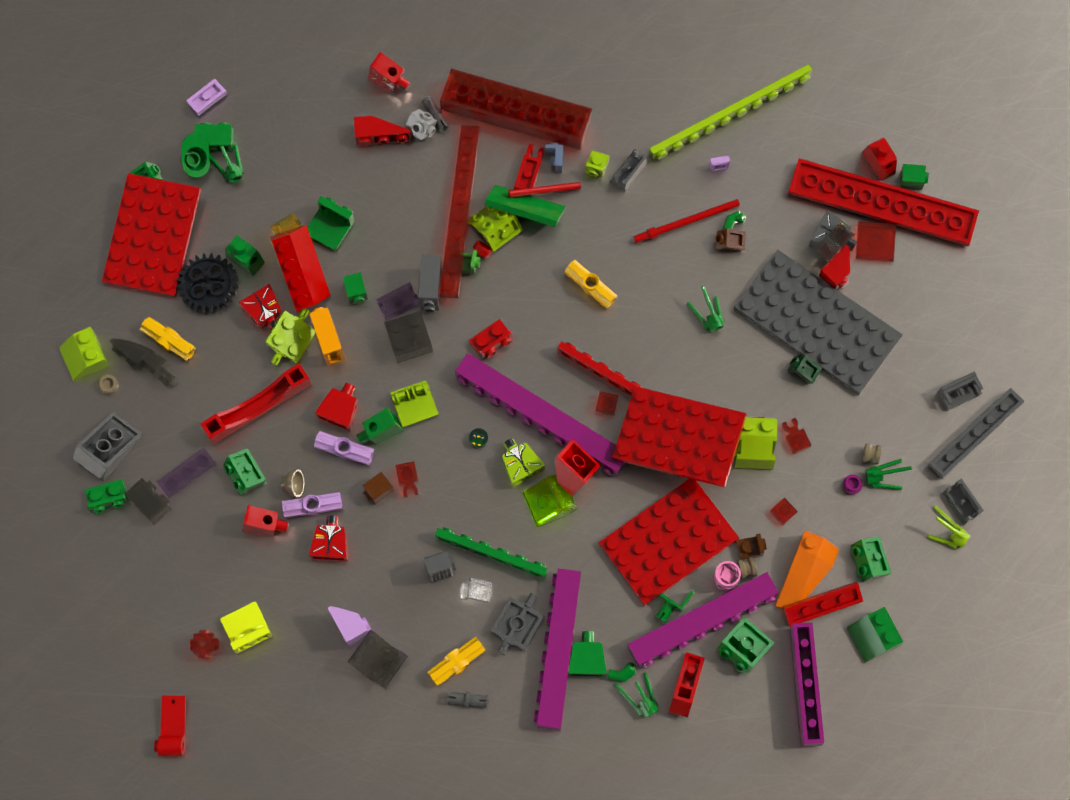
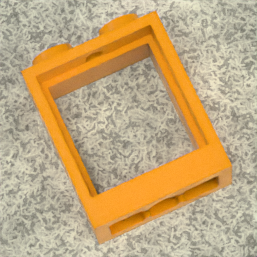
M328 307L314 309L309 314L327 366L344 361L345 357Z

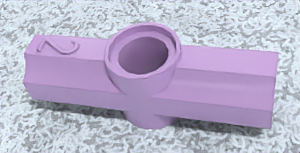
M319 431L315 439L314 448L338 455L342 459H350L368 466L372 461L374 449L351 442L347 438H339ZM342 445L349 446V449L347 451H339V448Z
M340 492L318 496L308 495L305 498L282 501L285 519L305 515L316 516L319 513L343 509ZM310 502H317V506L314 509L308 508Z

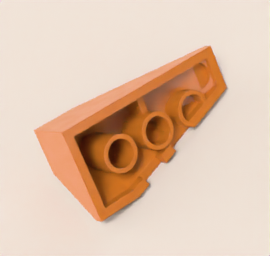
M805 530L775 607L784 610L783 606L806 599L832 569L839 548L825 538Z

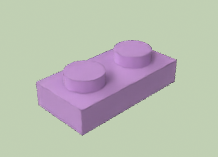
M213 79L188 98L186 102L199 116L227 95V92L216 79Z

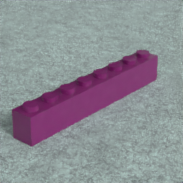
M558 568L557 574L553 573L552 585L555 586V592L550 594L549 604L553 605L552 612H548L547 624H550V630L545 632L544 643L548 645L547 651H543L541 662L545 663L544 671L540 670L539 682L542 683V691L538 690L536 699L540 706L539 710H535L534 722H537V728L561 731L581 571Z
M768 572L628 643L627 648L637 667L643 666L647 668L654 664L653 660L659 657L664 659L670 656L672 650L676 648L682 650L690 645L688 642L694 639L699 641L705 638L707 632L711 630L716 632L722 629L724 623L738 621L742 618V614L746 612L751 614L759 609L758 606L763 603L766 605L776 601L775 597H777L779 592Z

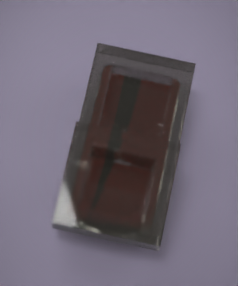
M839 222L828 236L826 235L815 248V251L830 262L855 234Z

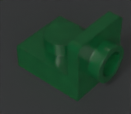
M798 355L790 361L788 372L796 373L807 383L813 384L822 367L807 355Z

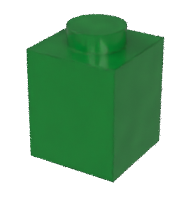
M903 164L900 172V187L922 190L924 184L928 183L929 178L926 166Z
M361 272L343 277L349 303L360 304L368 299Z

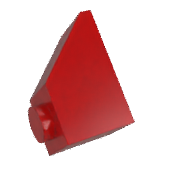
M848 245L821 269L819 274L823 281L835 289L843 288L849 282L850 249Z

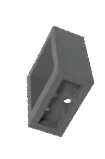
M422 254L418 298L420 309L429 313L439 311L443 272L441 255Z

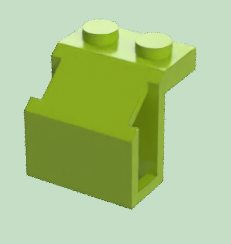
M746 417L735 454V468H774L776 461L774 450L777 443V419Z

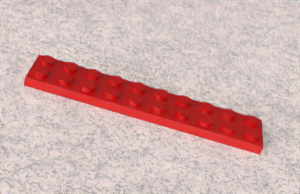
M801 158L798 159L788 192L790 195L968 247L979 214V210Z

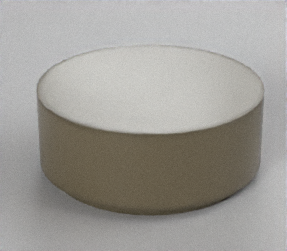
M109 374L102 376L98 383L100 390L107 395L115 393L119 387L118 380Z

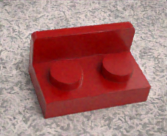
M498 319L471 338L469 343L483 360L486 357L490 358L495 355L496 350L500 347L508 346L512 342L513 333Z

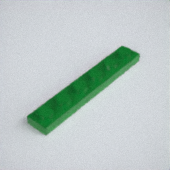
M437 528L435 538L439 541L545 579L547 576L548 568H545V564L534 561L532 563L526 561V557L518 554L516 556L508 554L509 551L503 548L496 550L484 541L477 543L465 534H461V536L454 534V531L449 528Z

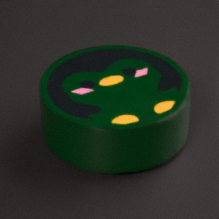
M476 428L470 432L469 442L474 448H483L488 443V434L484 429Z

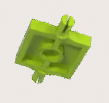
M302 309L298 317L285 310L282 312L264 342L276 353L270 361L271 364L277 366L282 357L298 363L316 333L304 321L310 312L309 310Z

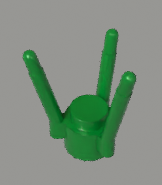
M234 144L237 166L231 163L224 146H220L228 165L225 167L226 171L222 169L209 153L210 161L223 175L225 181L229 180L230 183H234L243 178L242 174H244L241 166L237 144Z
M702 285L701 289L711 313L706 317L707 321L691 302L687 304L703 323L705 330L710 329L711 332L723 328L725 321L722 317L718 297H714L717 313H715L705 286Z
M898 459L876 467H870V469L866 470L867 484H872L873 488L902 490V486L883 484L880 481H883V475L912 470V466L881 470L903 462L902 459Z
M646 672L643 675L650 698L646 697L639 682H635L643 699L639 703L641 707L615 683L614 686L636 709L639 716L643 714L644 718H647L659 711L657 708L658 703L655 700Z

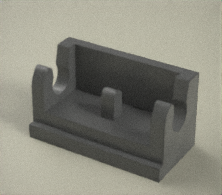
M634 149L619 170L613 175L610 182L625 192L646 166L647 155L643 153L640 156L637 154V150Z
M975 371L940 388L938 394L947 411L982 395L981 390L983 387Z
M962 478L942 492V495L963 525L974 520L984 511Z

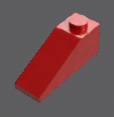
M686 652L669 712L688 718L704 664V657Z

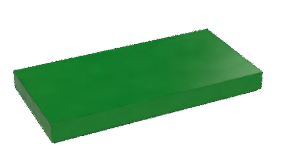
M498 185L493 187L485 200V206L553 227L557 226L566 207L531 195L509 198L508 190L511 189Z

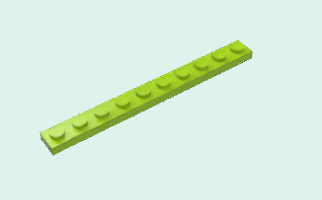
M808 64L654 145L649 149L651 160L663 159L669 152L680 150L684 144L695 142L701 135L712 133L720 125H727L731 122V119L744 116L748 110L759 108L763 102L776 99L780 93L791 91L799 83H806L810 80L812 68Z

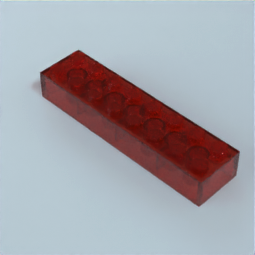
M452 68L440 98V107L443 111L579 150L582 149L592 119V108Z

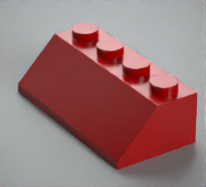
M307 225L270 236L296 312L314 306L331 296Z

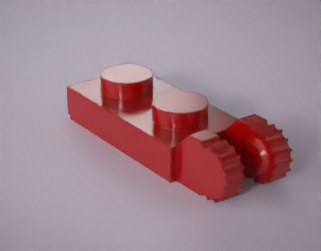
M529 144L517 175L514 190L535 186L542 164L544 147H540L537 158L531 157L534 145Z

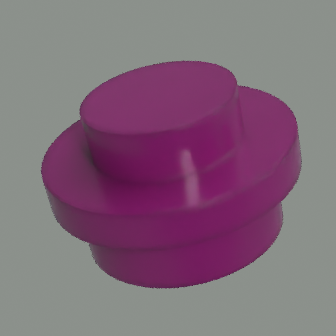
M849 475L843 481V488L849 494H857L862 489V480L856 475Z

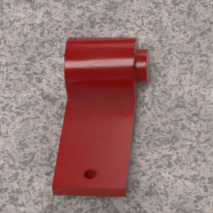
M162 695L161 735L154 742V752H157L158 756H184L186 696Z

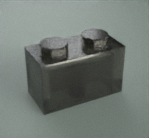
M141 478L125 495L154 525L171 510L168 506L170 501L163 494L159 496L155 492L157 488L150 480L146 482Z

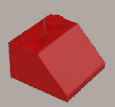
M574 439L555 457L558 484L573 496L601 466Z

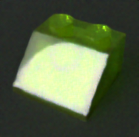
M557 475L547 476L523 492L537 527L564 518L578 509L573 496L558 484Z

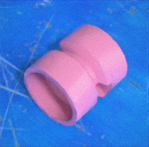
M731 561L720 563L713 577L715 586L722 591L733 590L740 580V568Z

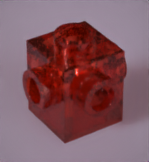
M200 630L199 633H193V639L190 640V650L193 651L196 657H199V659H211V657L217 656L220 642L219 638L214 633H211V630ZM201 641H207L206 645L201 646Z

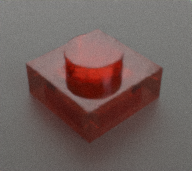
M600 391L596 411L615 415L619 395Z
M784 497L770 510V513L782 525H785L798 511Z

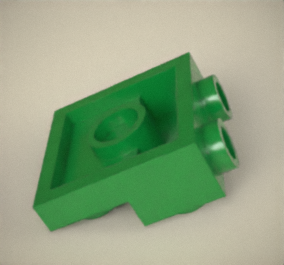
M744 617L725 637L717 649L722 658L730 659L735 663L734 666L737 671L748 674L775 642Z

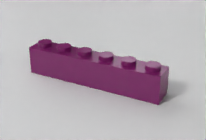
M813 623L792 624L790 632L801 746H822L825 742Z

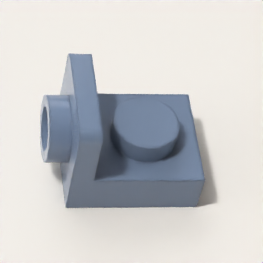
M558 143L545 144V155H552L551 166H555V173H562L563 145Z

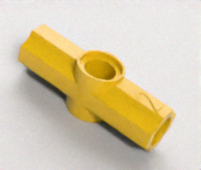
M576 260L572 261L565 269L564 273L577 283L585 294L591 295L606 309L616 300L617 295L603 284L596 274L590 273ZM592 281L596 285L589 287L586 283Z
M150 317L141 324L139 330L153 339L164 350L173 352L185 361L193 356L196 349L195 346L182 339L170 327H164Z
M474 637L461 648H456L447 654L442 662L428 671V674L434 683L439 686L454 674L457 675L465 670L470 662L486 650L480 641Z

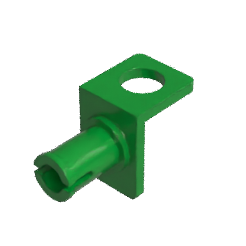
M691 590L681 606L660 593L665 602L655 616L659 619L661 618V621L666 623L673 610L677 608L683 610L695 592Z

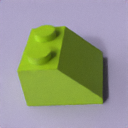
M91 326L72 334L59 347L73 381L109 366Z

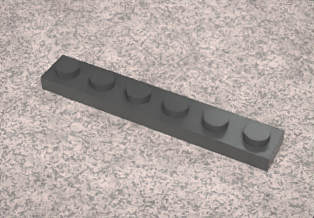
M1010 388L930 462L929 466L943 479L1024 403V400Z

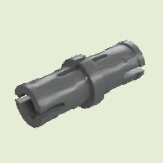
M427 96L428 100L426 97L422 99L421 103L427 112L437 120L436 126L439 132H443L442 128L447 130L449 124L444 119L442 110L436 106L432 97Z
M448 691V697H456V699L447 698V704L487 708L488 703L480 702V700L488 701V695L471 694L468 691L466 693Z

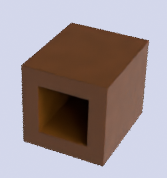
M382 472L363 484L365 490L363 495L369 502L372 500L375 505L394 492L393 486Z

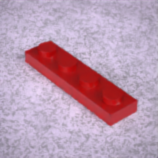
M853 582L783 606L787 623L791 627L792 624L803 623L864 601L859 583Z

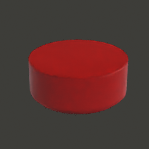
M476 241L473 245V249L485 258H488L492 252L490 247L482 241Z

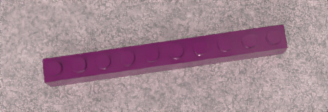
M467 353L455 370L457 381L461 384H468L473 387V391L477 394L488 396L489 401L495 405L500 404L504 406L505 410L511 415L516 414L520 416L525 424H533L543 435L549 434L559 445H567L574 439L601 465L602 471L607 475L612 476L613 474L617 477L625 465V462L613 460L612 458L616 444L471 354Z

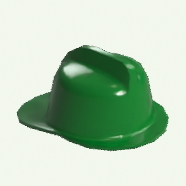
M200 133L187 135L181 145L180 162L184 171L191 177L199 178L204 176L210 167L208 141Z

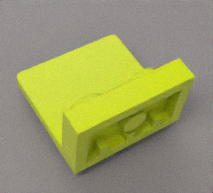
M252 602L220 619L236 654L272 637L256 602Z

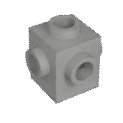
M418 109L410 114L404 128L409 129L415 138L423 140L434 134L437 120L430 113Z

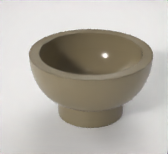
M295 469L286 476H282L281 489L283 491H286L293 497H300L302 495L305 482L301 470Z

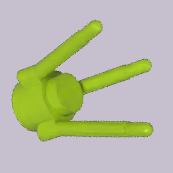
M934 506V509L950 523L948 524L940 517H936L937 521L952 531L950 536L952 541L933 535H928V538L950 545L955 549L957 546L963 548L970 538V534L966 533V530L955 523L938 506Z

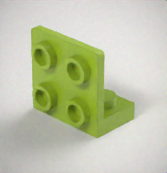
M488 206L468 219L469 224L484 236L493 252L523 231L516 215Z

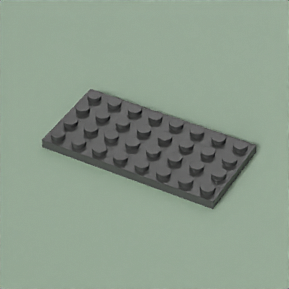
M779 250L775 252L734 307V310L798 354L807 355L822 367L824 372L858 395H860L903 335Z

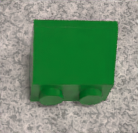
M885 607L868 614L847 627L865 663L901 646L903 643Z

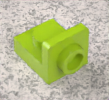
M592 150L588 162L585 164V173L594 178H602L609 155Z

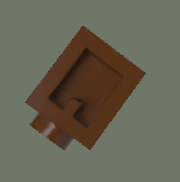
M734 229L717 231L715 237L716 249L745 250L746 231Z
M756 534L755 537L736 540L740 560H746L750 557H761L764 555V550H767L765 538L761 539V534Z

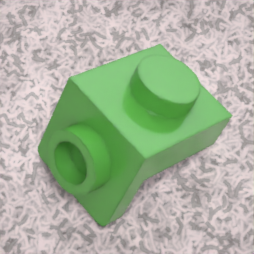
M473 250V254L455 251L452 271L475 274L476 268L480 267L481 257H478L476 250Z

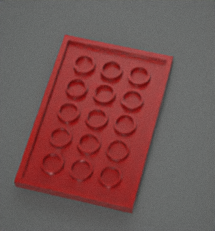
M128 173L102 282L176 297L177 285H179L177 278L181 277L179 271L183 270L201 188Z
M635 386L612 458L613 460L725 488L747 414Z
M688 479L601 540L599 545L642 604L646 606L659 597L660 593L663 594L735 543L736 540H739V536L698 482Z

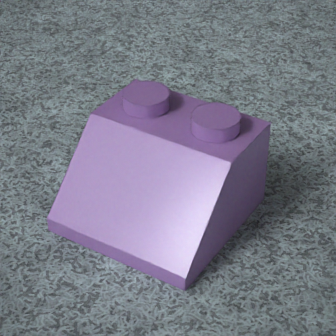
M333 606L328 607L350 649L370 638L369 631H371V628L365 617L360 618L356 612Z

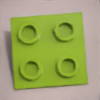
M426 380L390 393L402 427L439 415Z

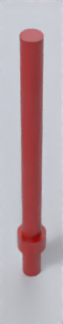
M736 199L657 228H649L646 232L633 236L634 241L638 243L646 239L652 240L660 234L740 206L739 200Z

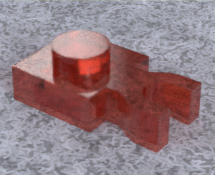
M796 417L791 420L794 425L793 427H788L786 422L782 423L783 429L789 433L785 438L793 455L812 446L804 428L798 429Z
M415 462L395 465L399 485L404 484V498L408 497V489H413L414 494L419 495L418 489L413 483L418 482Z

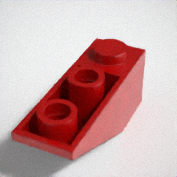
M375 116L354 117L357 145L369 146L373 143L384 145L389 142L405 143L408 140H412L409 129Z

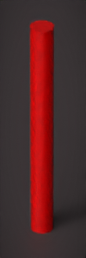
M574 182L508 190V197L581 189V183Z

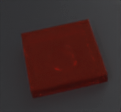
M858 221L856 259L893 262L896 224Z

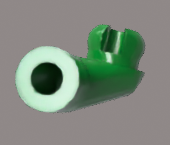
M736 211L728 215L723 229H732L734 224L738 222L743 223L746 218L745 214Z
M629 662L620 671L609 669L608 679L626 682L635 675V664Z

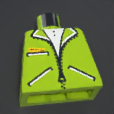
M513 438L503 443L507 452L502 455V461L513 488L545 471L544 463L527 443L517 446Z

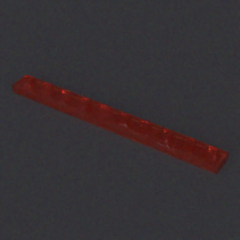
M461 125L439 292L440 297L459 298L480 126Z

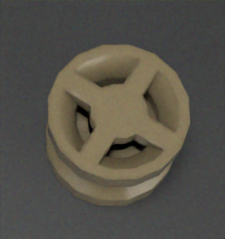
M866 443L862 462L872 461L878 465L882 446H871L870 443Z
M753 557L748 558L746 561L737 560V565L741 571V580L747 576H757Z

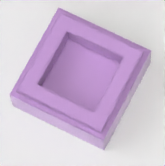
M729 155L710 158V171L728 169L730 163Z

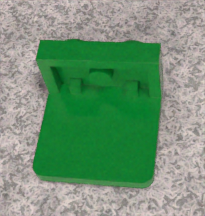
M320 196L317 201L319 209L307 228L311 239L332 250H337L355 222L354 215L348 207H341L333 199Z

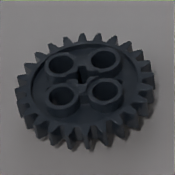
M203 253L202 259L196 255V261L193 262L189 259L190 265L184 264L185 271H179L182 276L177 278V281L181 283L177 285L178 290H181L179 295L183 297L184 303L188 302L189 308L194 306L196 312L202 308L203 313L207 309L213 313L215 307L218 311H221L220 305L227 307L226 301L232 302L231 295H237L236 291L233 290L239 288L238 284L235 283L239 281L238 276H235L237 272L235 269H232V263L227 264L226 258L221 261L220 255L214 258L213 253H211L209 258H207L205 253ZM216 270L221 271L220 274L216 276L212 275V273ZM197 273L202 274L201 277L197 279L193 278L194 275ZM223 288L220 293H214L215 289ZM198 291H204L201 296H195Z

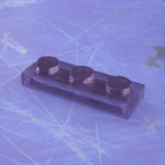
M202 448L158 480L157 483L168 498H170L216 465L206 449Z

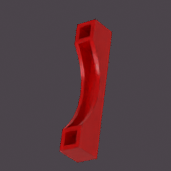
M298 363L282 373L273 383L252 398L233 408L216 413L200 424L212 444L215 445L311 386L310 378L301 364Z

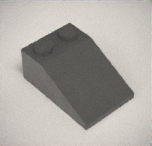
M112 412L76 445L73 459L104 481L123 461L143 436V433Z

